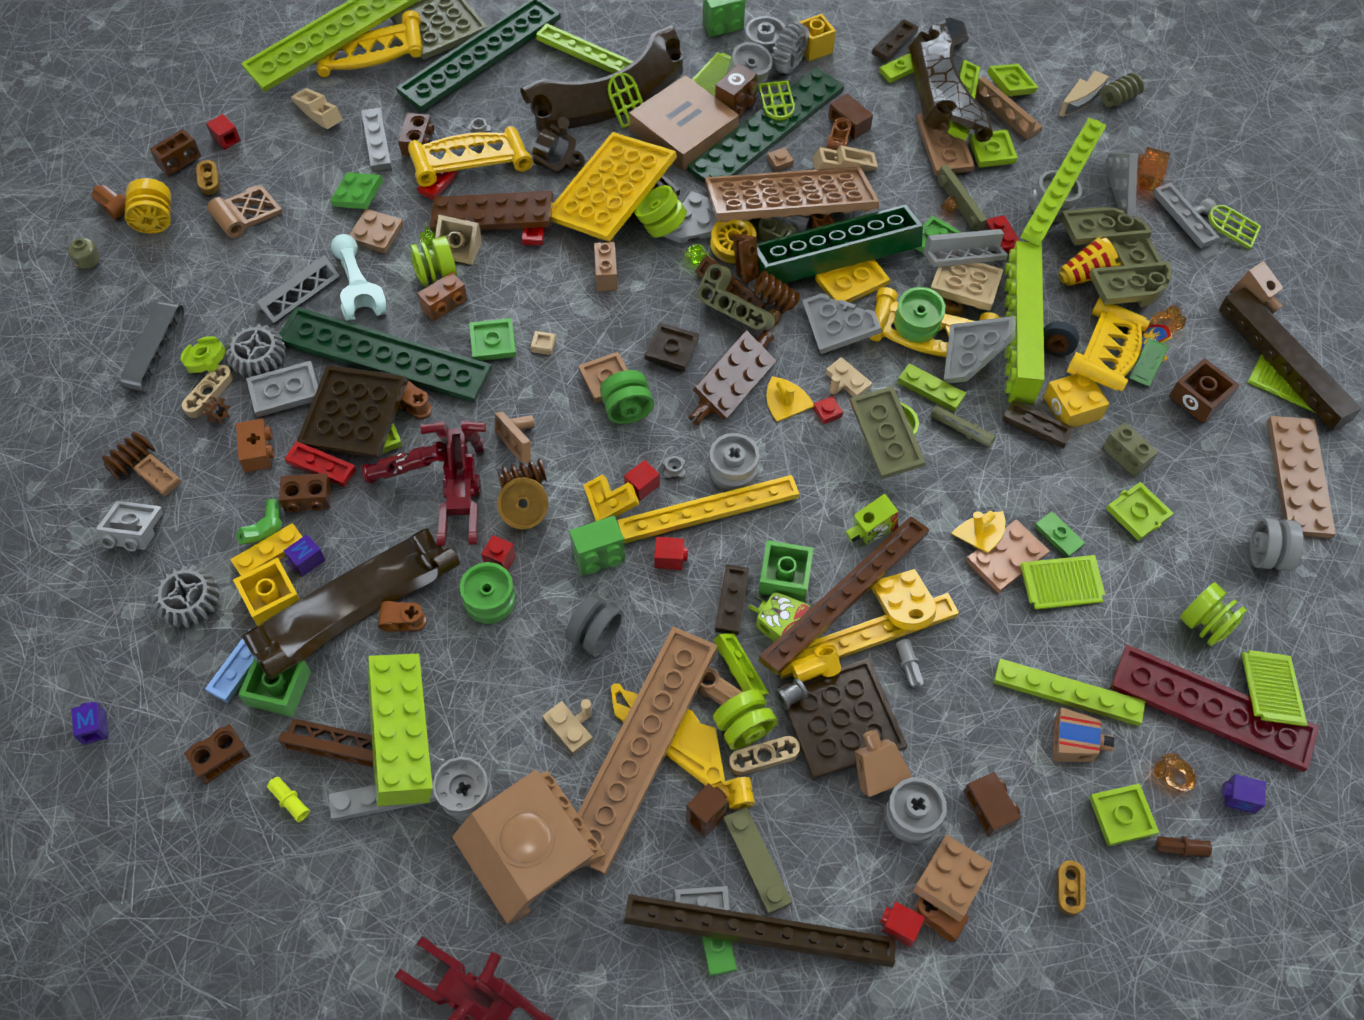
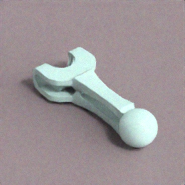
M340 234L332 240L331 251L337 259L341 260V265L349 281V285L340 294L341 311L345 321L355 320L354 312L360 307L372 308L376 315L387 314L386 300L382 288L367 282L357 266L354 257L358 250L357 242L350 235Z

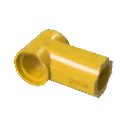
M833 644L821 645L815 649L814 654L792 662L790 669L794 679L798 678L801 682L820 675L831 677L841 671V665L836 646Z

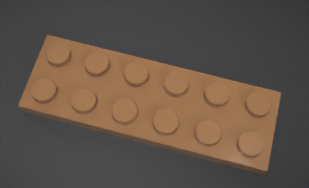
M1270 416L1267 422L1283 519L1299 522L1302 527L1303 536L1333 538L1336 532L1315 419Z

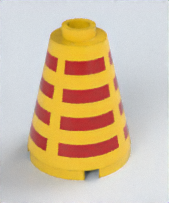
M1103 236L1096 238L1060 267L1058 277L1061 283L1072 286L1092 281L1089 276L1091 269L1121 266L1120 262L1116 264L1115 259L1118 258V254L1112 243L1106 237L1102 239Z

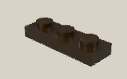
M903 19L872 48V55L888 62L918 33L919 27Z
M1012 400L1002 420L1063 449L1074 427Z
M726 564L715 632L739 635L749 573L748 567Z

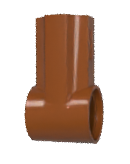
M98 184L93 188L91 194L93 200L100 204L113 220H117L125 214L126 198L122 194H115L105 185L101 186Z

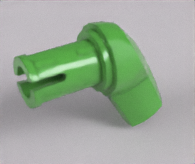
M276 499L266 500L265 517L254 525L239 528L236 533L239 544L260 542L280 531L283 522L279 519L281 506L279 500L277 503Z

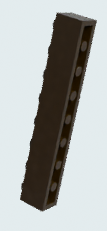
M1246 287L1225 297L1219 308L1222 315L1246 338L1251 346L1263 355V358L1277 370L1278 374L1286 380L1292 389L1332 431L1353 421L1361 410L1359 404Z

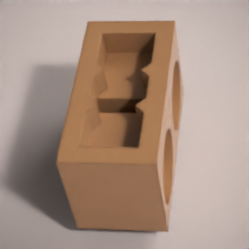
M615 242L594 243L597 291L618 290Z

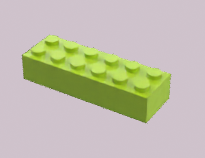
M419 654L369 656L367 680L377 807L430 803L433 787Z

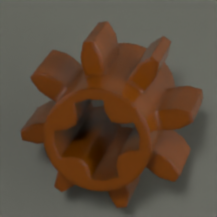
M210 396V402H202L204 411L201 414L208 416L207 422L212 423L215 419L217 423L222 424L224 417H230L227 413L231 406L223 404L225 398L220 397L216 401L215 397ZM216 406L219 407V410L214 414L213 410L216 409Z

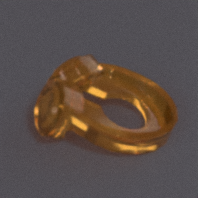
M1170 305L1166 311L1154 314L1150 321V325L1158 324V319L1161 318L1174 320L1167 326L1170 328L1171 333H1173L1177 329L1181 330L1184 328L1186 317L1181 315V310L1178 306Z
M1167 753L1162 756V761L1157 762L1154 766L1155 776L1163 778L1175 791L1187 792L1196 785L1194 770L1185 760L1180 758L1179 754ZM1171 765L1176 770L1184 772L1186 781L1183 785L1176 782L1175 774L1171 771Z

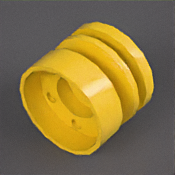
M149 178L136 179L130 182L126 187L125 220L132 229L141 233L153 234L166 230L171 221V192L164 183Z

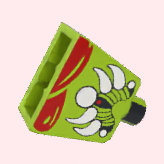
M883 494L854 515V526L845 531L848 540L854 543L862 538L869 545L898 529V510L887 495Z
M774 592L767 602L755 596L749 609L759 614L756 621L757 629L775 642L810 610V605Z

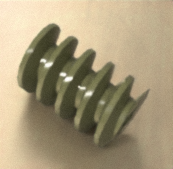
M1132 72L1111 82L1109 85H1105L1101 90L1102 102L1106 107H1117L1144 92L1145 85L1143 79L1138 74Z

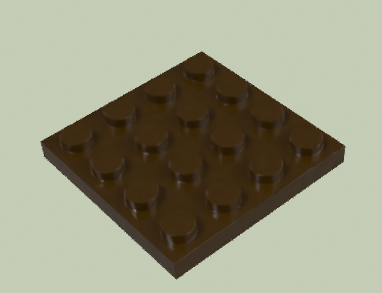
M327 365L297 442L315 449L380 459L409 380L406 376Z
M869 658L841 666V671L835 676L825 677L820 675L802 682L808 692V698L798 700L791 704L788 710H785L813 780L857 766L855 751L866 747L863 734L868 731L877 730L881 741L888 739L894 742L899 751L906 750L908 746ZM793 682L780 685L777 687V689H784L787 686L793 684Z

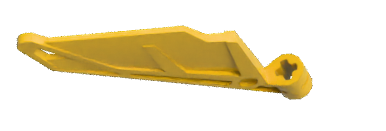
M614 683L611 686L614 714L624 723L638 694L624 690L621 684ZM621 692L629 707L617 703L616 695ZM688 709L666 756L706 786L709 783L714 788L716 786L719 787L726 794L730 809L740 810L745 807L750 808L754 806L755 800L751 779L749 777H738L725 781L716 728L701 724L693 711Z

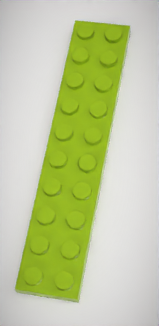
M348 0L242 62V67L265 93L419 0Z

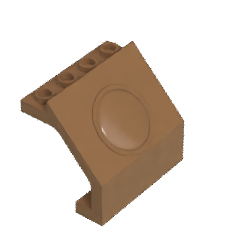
M537 769L472 812L452 836L507 924L525 918L531 912L528 906L537 897L575 870L600 861L605 855L598 841L586 827L584 821L560 789L554 777L549 771L539 773Z

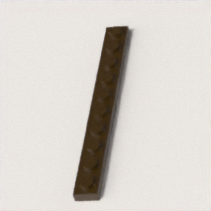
M628 894L624 924L892 968L895 964V937Z

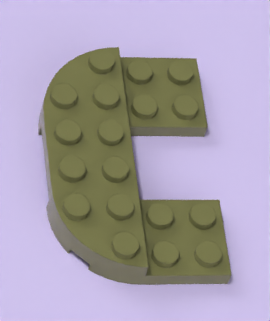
M1099 207L1062 211L1060 218L1074 245L1090 244L1096 238L1103 236L1102 239L1106 237L1118 254V258L1115 260L1117 263L1120 262L1121 266L1093 268L1089 273L1104 305L1138 302L1139 306L1143 307L1155 303L1162 297L1171 280V266L1169 261L1162 262L1150 240L1152 231L1147 224L1135 216L1133 219L1131 216L1124 214L1125 211L1116 208Z

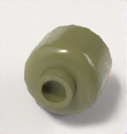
M79 238L72 241L68 246V254L78 268L90 269L100 261V253L91 239Z

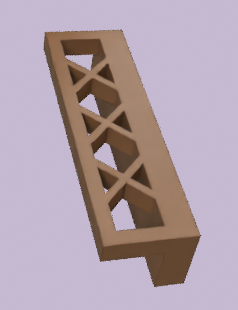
M984 76L979 78L976 98L1026 140L1041 132L1042 125Z

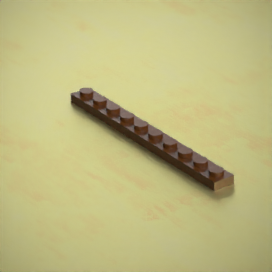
M912 516L909 517L759 656V662L778 676L928 535L929 528Z

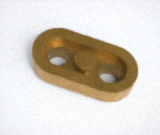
M211 160L200 162L196 166L198 186L203 194H215L220 189L217 166Z
M1073 860L1063 862L1056 872L1057 906L1062 913L1068 916L1079 914L1086 905L1085 870L1081 864ZM1066 872L1073 875V880H1069L1066 877ZM1067 898L1073 901V907L1067 905Z

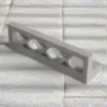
M1001 229L929 235L923 254L933 267L1006 260L1008 256L1000 246L1004 236Z
M324 255L253 305L258 311L262 310L271 323H274L340 275ZM326 266L333 276L328 279L319 278L320 268ZM303 280H314L313 290H302ZM289 290L298 292L297 301L294 303L285 301L286 292ZM272 302L281 304L280 313L275 317L266 307Z

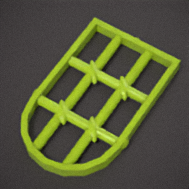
M618 73L609 80L607 90L621 128H625L630 125L627 109L630 107L635 109V105L638 103L640 105L643 104V100L633 77L626 73ZM619 75L625 86L622 90L618 89L615 78ZM624 76H627L631 80L632 85L629 86L626 83ZM612 82L616 90L614 94L611 93ZM633 87L639 99L637 101L633 100L629 90ZM625 91L631 101V104L627 106L624 104L621 93ZM615 96L619 97L623 107L619 110L613 99ZM622 111L623 113H625L626 118L628 120V123L625 125L623 124L621 116L619 114Z
M788 81L758 83L763 109L768 117L775 120H785L793 115L795 103ZM780 85H787L788 92L782 93ZM770 86H778L779 92L772 94ZM761 87H767L769 93L763 94ZM785 95H789L791 104H785ZM775 96H780L781 105H775L773 99ZM765 97H770L771 106L765 105ZM792 107V111L788 114L786 108ZM777 108H783L785 115L778 116ZM767 109H773L774 115L771 114Z
M1225 205L1214 206L1208 215L1209 222L1217 231L1249 250L1252 248L1261 225ZM1219 209H1223V210H1226V211H1228V212H1227V213H1224V212L1220 211ZM1213 210L1224 216L1225 219L1220 220L1213 216ZM1230 214H1233L1236 217L1240 218L1242 222H1239L1238 220L1232 218ZM1231 220L1240 226L1239 229L1228 225L1227 221ZM1215 221L1222 224V226H1218ZM1245 222L1255 227L1256 231L1244 225ZM1224 227L1237 233L1236 236L1224 230ZM1242 229H1246L1249 232L1253 233V238L1242 233ZM1239 236H1242L1247 240L1251 241L1250 244L1241 240Z

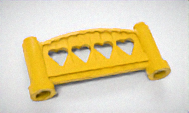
M412 10L406 11L402 14V24L370 30L318 60L316 62L317 73L321 77H328L331 70L371 67L397 59L408 53L412 57L421 56L423 50L419 28L421 25L419 13ZM394 38L403 43L402 46L389 48ZM376 42L385 47L383 50L370 52ZM358 46L367 51L365 54L352 56ZM340 50L348 54L347 58L334 60Z
M513 126L507 127L504 133L461 134L442 138L424 145L417 140H413L408 146V151L416 170L415 177L417 183L423 187L431 186L436 182V173L513 162L515 169L520 172L527 171L533 166L531 154L526 151L518 130ZM498 142L503 143V146L500 151H497L488 145L496 144ZM478 145L484 146L480 154L469 148L471 146L477 147ZM451 149H465L460 157L450 151ZM439 151L446 152L443 159L440 160L430 154L432 152L438 153Z
M888 287L878 289L875 298L877 302L875 314L882 333L869 337L871 340L880 341L881 338L886 337L918 352L947 357L948 342L935 340L934 338L921 343L910 342L903 338L896 330L892 329L891 326L894 324L898 302H896L898 294L895 290ZM986 312L981 314L979 321L1000 317L995 313ZM945 314L940 330L944 328L949 337L951 324L972 322L973 320Z
M1099 296L1091 312L1092 315L1099 317V320L1083 355L1076 352L1066 372L1072 375L1077 373L1115 391H1123L1128 382V379L1124 377L1138 360L1142 347V332L1146 331L1150 321L1146 317L1116 304L1104 305ZM1116 326L1129 328L1128 335L1124 334ZM1112 338H1122L1125 342L1123 346H1120ZM1107 349L1120 351L1119 358L1114 357ZM1102 361L1116 363L1114 370L1107 367Z

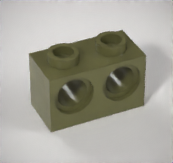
M1126 422L1109 434L1102 447L1134 477H1137L1149 468L1158 454V451Z

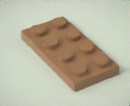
M923 113L917 114L916 122L935 176H939L941 166L946 164L954 174L973 172L974 163L966 141L947 133L949 121L945 119L934 130L925 124Z

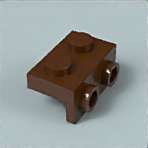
M740 233L733 235L737 275L742 276V282L748 283L760 276L756 237Z

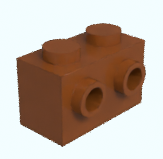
M453 272L417 293L421 309L433 322L467 301L465 285Z

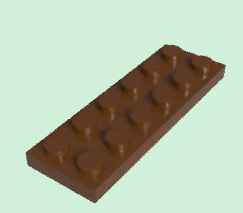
M550 190L434 197L429 228L431 233H436L438 215L479 223L480 230L550 227L553 192Z

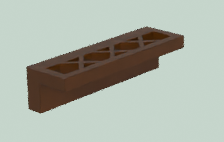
M292 719L288 732L281 731L278 741L284 749L374 768L373 750L364 749V747L372 743V735L298 719ZM297 726L307 728L310 735L295 734ZM326 732L331 733L334 740L326 741L316 737ZM350 737L354 738L358 745L354 747L340 744V742Z

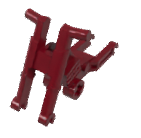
M445 421L420 425L421 434L436 432L440 442L446 446L448 455L447 460L443 464L444 498L447 497V501L440 505L438 533L436 536L437 546H445L447 542L448 516L470 515L468 542L469 545H477L479 510L477 504L472 499L473 496L481 494L480 475L475 474L474 454H468L467 442H471L475 453L484 452V439L480 438L478 432H486V423L462 421L461 428L449 429Z
M421 936L416 945L450 967L435 991L402 969H399L394 976L403 984L410 986L437 1005L448 1003L456 1011L447 1020H508L515 1008H520L533 1020H554L535 1007L529 999L522 996L505 980L494 976L501 956L492 951L483 972L477 978L470 972L466 975L465 966L460 961Z

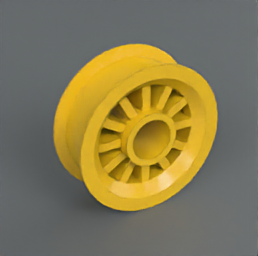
M736 219L729 222L717 221L711 233L710 245L712 252L718 259L726 263H736L734 244L730 240L733 238V235L740 233L756 237L755 228L748 220Z

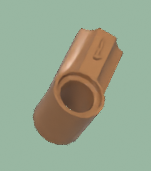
M708 668L698 688L701 696L711 698L720 705L742 693V691L719 677L718 672L713 668ZM706 680L714 682L712 685L703 684Z

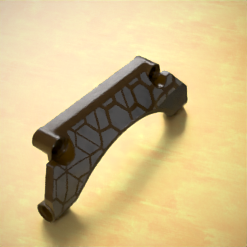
M949 17L932 25L928 33L920 31L908 47L924 122L928 127L935 130L945 119L973 129L976 140L986 142L993 136L989 116L963 84L953 59L954 46L967 43L969 40L964 22Z

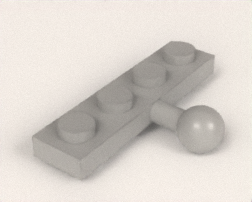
M1171 182L1154 189L1152 194L1200 249L1218 241L1219 236L1200 216L1201 213L1209 215L1211 209L1216 206L1214 200L1204 199L1199 206L1193 208Z

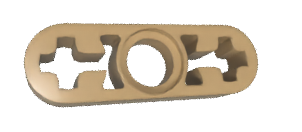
M219 365L218 369L209 372L183 400L182 408L188 417H200L202 415L201 412L204 411L202 402H210V396L217 399L232 382L233 375L228 366ZM213 388L210 394H202L204 389Z
M785 736L736 750L730 756L729 768L733 774L743 776L794 761L799 755L800 744L796 738ZM785 744H788L789 747H794L792 754H788L786 750L781 751L784 749ZM774 747H777V752L781 751L779 752V758H776V750ZM761 750H767L771 753L772 758L767 762H763L758 759L757 754ZM750 754H753V762L755 765H752V760H750ZM737 758H741L742 761L750 760L745 762L743 768H740L739 764L735 765Z

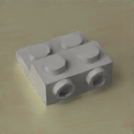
M116 501L96 528L99 544L106 548L120 546L128 551H135L136 549L145 550L154 537L153 527L163 514L161 506Z

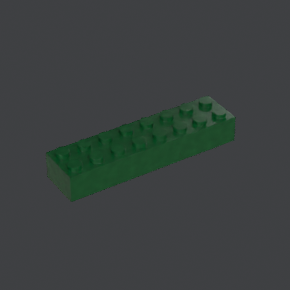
M905 204L757 243L760 274L763 271H767L768 275L772 274L775 279L781 280V283H787L906 250H912L922 246L923 225Z

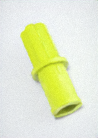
M275 777L269 781L267 788L280 801V807H285L297 822L303 821L310 814V810L297 797L298 793L291 791L280 777Z

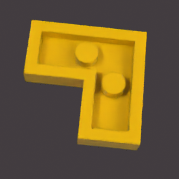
M602 474L583 485L596 521L611 516L617 517L639 505L633 485L629 482L611 491L607 478Z

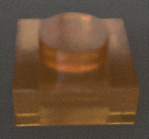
M943 298L946 306L945 314L962 316L963 306L961 303Z

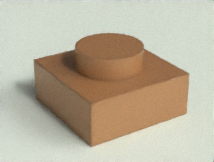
M785 147L767 153V159L776 172L793 166L794 160Z

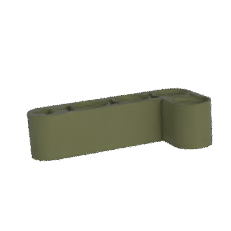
M717 264L708 267L697 292L701 302L754 329L764 331L773 328L775 318L770 312L726 291L732 276L729 268ZM720 270L721 276L719 279H717L716 275L717 272ZM712 290V296L709 299L708 292ZM727 298H729L730 303L729 306L726 308L725 301ZM746 307L747 314L743 317L742 310ZM756 316H757V317H762L761 319L764 320V322H762V321H760V320H758V319H755Z

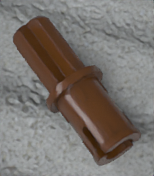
M1186 836L1181 838L1157 837L1156 847L1159 852L1180 854L1181 857L1192 855L1210 858L1212 854V844L1210 841L1192 840Z

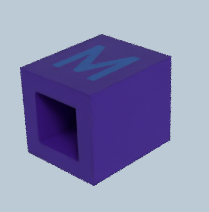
M308 534L283 550L287 557V560H285L287 566L292 572L297 570L302 577L325 561L321 549Z
M85 702L79 707L71 708L73 736L82 745L108 738L106 711L98 702Z
M1234 774L1228 781L1224 782L1222 787V796L1225 797L1224 806L1256 814L1265 806L1266 781Z

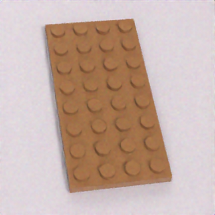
M861 166L705 177V186L716 220L722 222L736 219L744 221L751 220L752 218L770 219L777 216L785 218L792 215L810 216L817 213L828 215L832 212L850 213L858 210L868 212L872 209H879V200Z

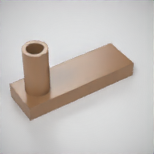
M504 412L495 413V434L521 463L530 462L531 441L521 430L534 428L533 416L528 415L509 419Z

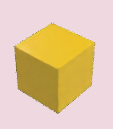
M823 14L799 22L809 29L807 49L804 52V56L808 61L833 53L836 30Z

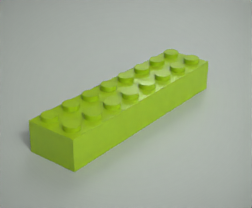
M1016 241L1014 249H1011L1009 253V263L1005 264L1004 275H1007L1008 278L1004 286V291L1008 292L1004 302V307L1008 308L1005 317L1014 316L1016 320L1014 340L1005 347L1004 357L1008 358V363L1005 365L1004 374L1008 376V380L1005 382L1004 392L1008 393V402L1014 400L1021 404L1034 405L1044 382L1042 243L1040 246H1037L1031 242Z

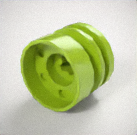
M446 236L431 239L432 249L428 250L424 242H420L422 252L418 251L416 244L410 245L412 265L416 277L421 282L423 288L428 287V276H430L432 283L437 281L436 274L439 273L443 278L453 272L458 278L455 262Z
M1216 582L1208 586L1179 617L1190 629L1197 627L1199 624L1204 625L1199 635L1200 638L1212 632L1213 635L1207 641V644L1211 647L1217 642L1226 639L1240 625L1245 613L1248 611L1242 606L1235 613L1231 610L1238 603L1236 599L1224 605L1222 601L1226 597L1227 592Z

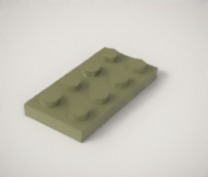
M893 386L850 398L851 407L881 479L925 466V460Z

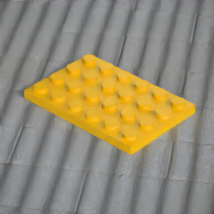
M612 132L553 203L551 222L610 242L677 158L676 152Z

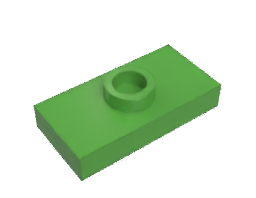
M1148 338L1129 378L1150 386L1169 346Z
M1052 511L1034 526L1066 558L1071 557L1085 544Z
M702 937L710 977L737 971L731 941Z

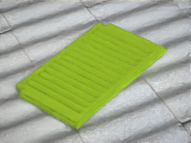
M717 52L692 80L715 97V86L727 75L732 56Z
M1260 355L1247 383L1314 412L1286 380L1278 374L1277 370L1263 358V355Z
M1095 555L1020 563L1029 604L1033 603L1035 610L1103 602L1102 596H1105V591Z
M1248 650L1247 653L1242 652L1241 655L1254 715L1260 716L1261 720L1307 727L1291 656Z

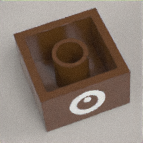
M738 63L715 86V97L739 115V119L756 103L757 73Z
M1204 358L1176 382L1169 397L1204 424L1231 400L1240 385Z

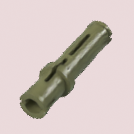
M938 405L932 411L931 418L966 435L969 440L974 439L988 448L992 446L996 435L980 428L979 424H972ZM945 417H948V418H950V419H952V420H954V421L960 423L961 425L959 426V425L953 423L952 421L946 419ZM967 427V428H969V429H971V430H973V431H975V432L981 434L982 436H978V435H976L975 433H973V432H971V431H969V430H967V429H965V428Z

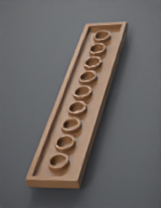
M672 627L578 811V815L582 818L586 827L605 853L600 861L586 866L607 875L718 649L716 644Z

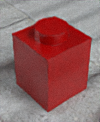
M223 114L206 123L211 137L224 150L241 141L236 126Z
M644 460L624 475V483L629 482L633 485L636 496L641 501L660 486V474Z
M492 535L481 553L483 563H496L507 569V571L516 558L514 544Z
M656 537L654 568L682 570L683 561L688 562V548L684 547V538Z
M895 901L891 909L886 907L880 922L884 924L881 932L890 937H895V940L911 947L915 942L925 917Z

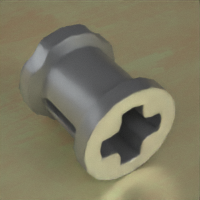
M798 678L793 680V684L786 688L775 690L776 697L785 710H788L790 705L798 700L808 698V692Z

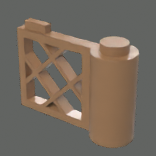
M262 185L245 189L246 192L226 200L217 197L208 203V212L230 238H237L244 233L246 228L282 214L281 207ZM262 194L263 198L262 200L254 199L253 196ZM238 202L245 203L244 207L235 206L234 204ZM250 204L259 205L258 209L248 207ZM264 206L274 208L270 211L263 210ZM245 214H253L255 217L247 220Z

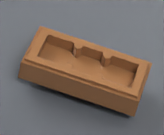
M151 453L133 467L134 471L163 497L167 496L182 483L178 476Z

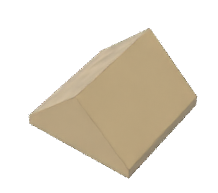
M438 215L435 238L446 236L454 261L473 264L482 244L479 223Z

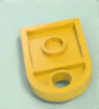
M915 569L881 578L871 588L890 622L901 629H922L930 625L935 619V601ZM912 616H920L921 618H920V619H912L911 617H912Z

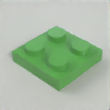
M347 172L330 202L334 207L367 209L380 188L383 179L381 175Z
M512 318L469 323L473 359L486 361L516 357Z

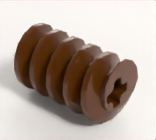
M763 271L755 283L754 295L757 296L761 292L760 299L763 301L768 297V305L775 301L773 308L778 309L782 306L780 309L782 314L787 310H792L800 300L799 292H795L793 288H788L787 284L781 283V280L775 279L772 274L768 275L767 271Z
M136 432L131 433L132 439H124L125 445L117 444L118 451L114 449L109 451L111 458L106 455L102 456L103 465L118 481L121 480L118 475L119 472L128 475L126 467L128 466L133 469L134 460L138 463L142 461L140 455L147 457L149 455L148 449L155 452L151 443Z
M541 458L537 460V466L530 460L528 468H526L524 463L520 462L519 470H517L514 464H511L509 472L505 466H502L500 474L498 472L501 490L506 483L515 478L526 477L534 479L541 485L543 480L547 483Z

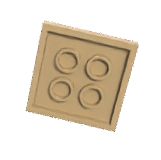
M983 263L941 266L936 271L930 289L936 291L942 298L990 311L1003 269Z

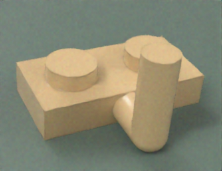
M842 357L826 369L825 374L831 378L830 393L833 395L844 389L852 397L863 395L872 387V382Z
M588 699L582 700V711L576 716L573 715L562 701L542 715L545 723L573 756L593 741V737L582 725L592 715L591 702Z

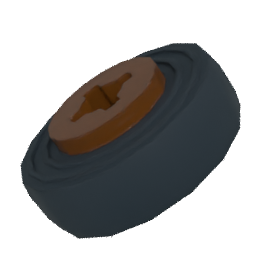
M1055 321L1044 326V350L1054 356H1067L1078 347L1079 333L1073 325L1067 322Z

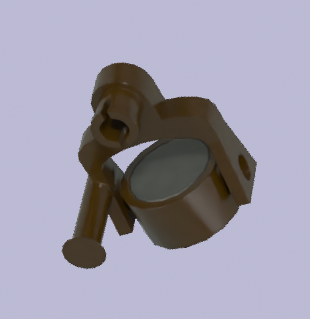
M562 117L558 120L560 129L551 124L550 130L544 128L539 134L532 150L533 163L557 174L561 173L566 166L572 170L580 171L585 165L582 153L575 151L576 139L568 134L569 120ZM562 138L568 141V148L562 159L555 165L550 164L548 161L553 155L559 139Z

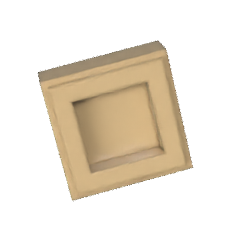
M535 331L530 347L531 352L552 355L556 334Z

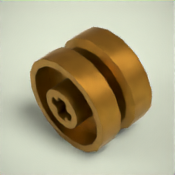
M526 477L515 478L506 483L499 492L497 499L498 513L502 520L509 526L517 529H529L538 525L546 516L549 507L548 494L544 487L536 480ZM521 499H525L528 503L525 508L518 504Z

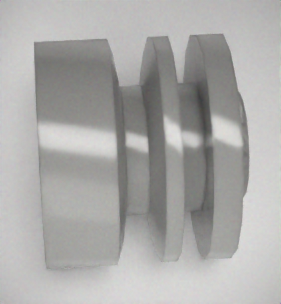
M457 757L449 759L440 766L434 775L432 785L434 796L445 812L456 820L465 821L472 812L483 806L493 797L492 783L480 763L472 758ZM462 789H468L467 796H463Z

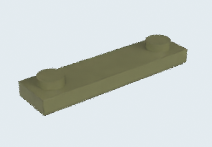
M947 164L941 166L938 176L939 185L943 187L966 219L969 227L974 231H984L987 218Z
M745 807L724 816L723 821L767 914L769 915L791 905L792 900L748 808Z

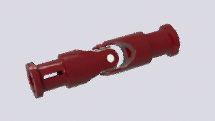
M437 441L429 447L421 446L406 454L401 453L380 459L372 465L365 464L362 466V477L366 483L372 484L381 478L389 479L411 470L427 467L435 461L443 462L448 457L446 446L442 442Z

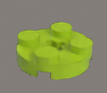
M207 336L198 339V344L193 347L191 344L188 345L181 354V361L189 373H198L206 370L213 372L218 369V363L223 359L226 348L218 338Z

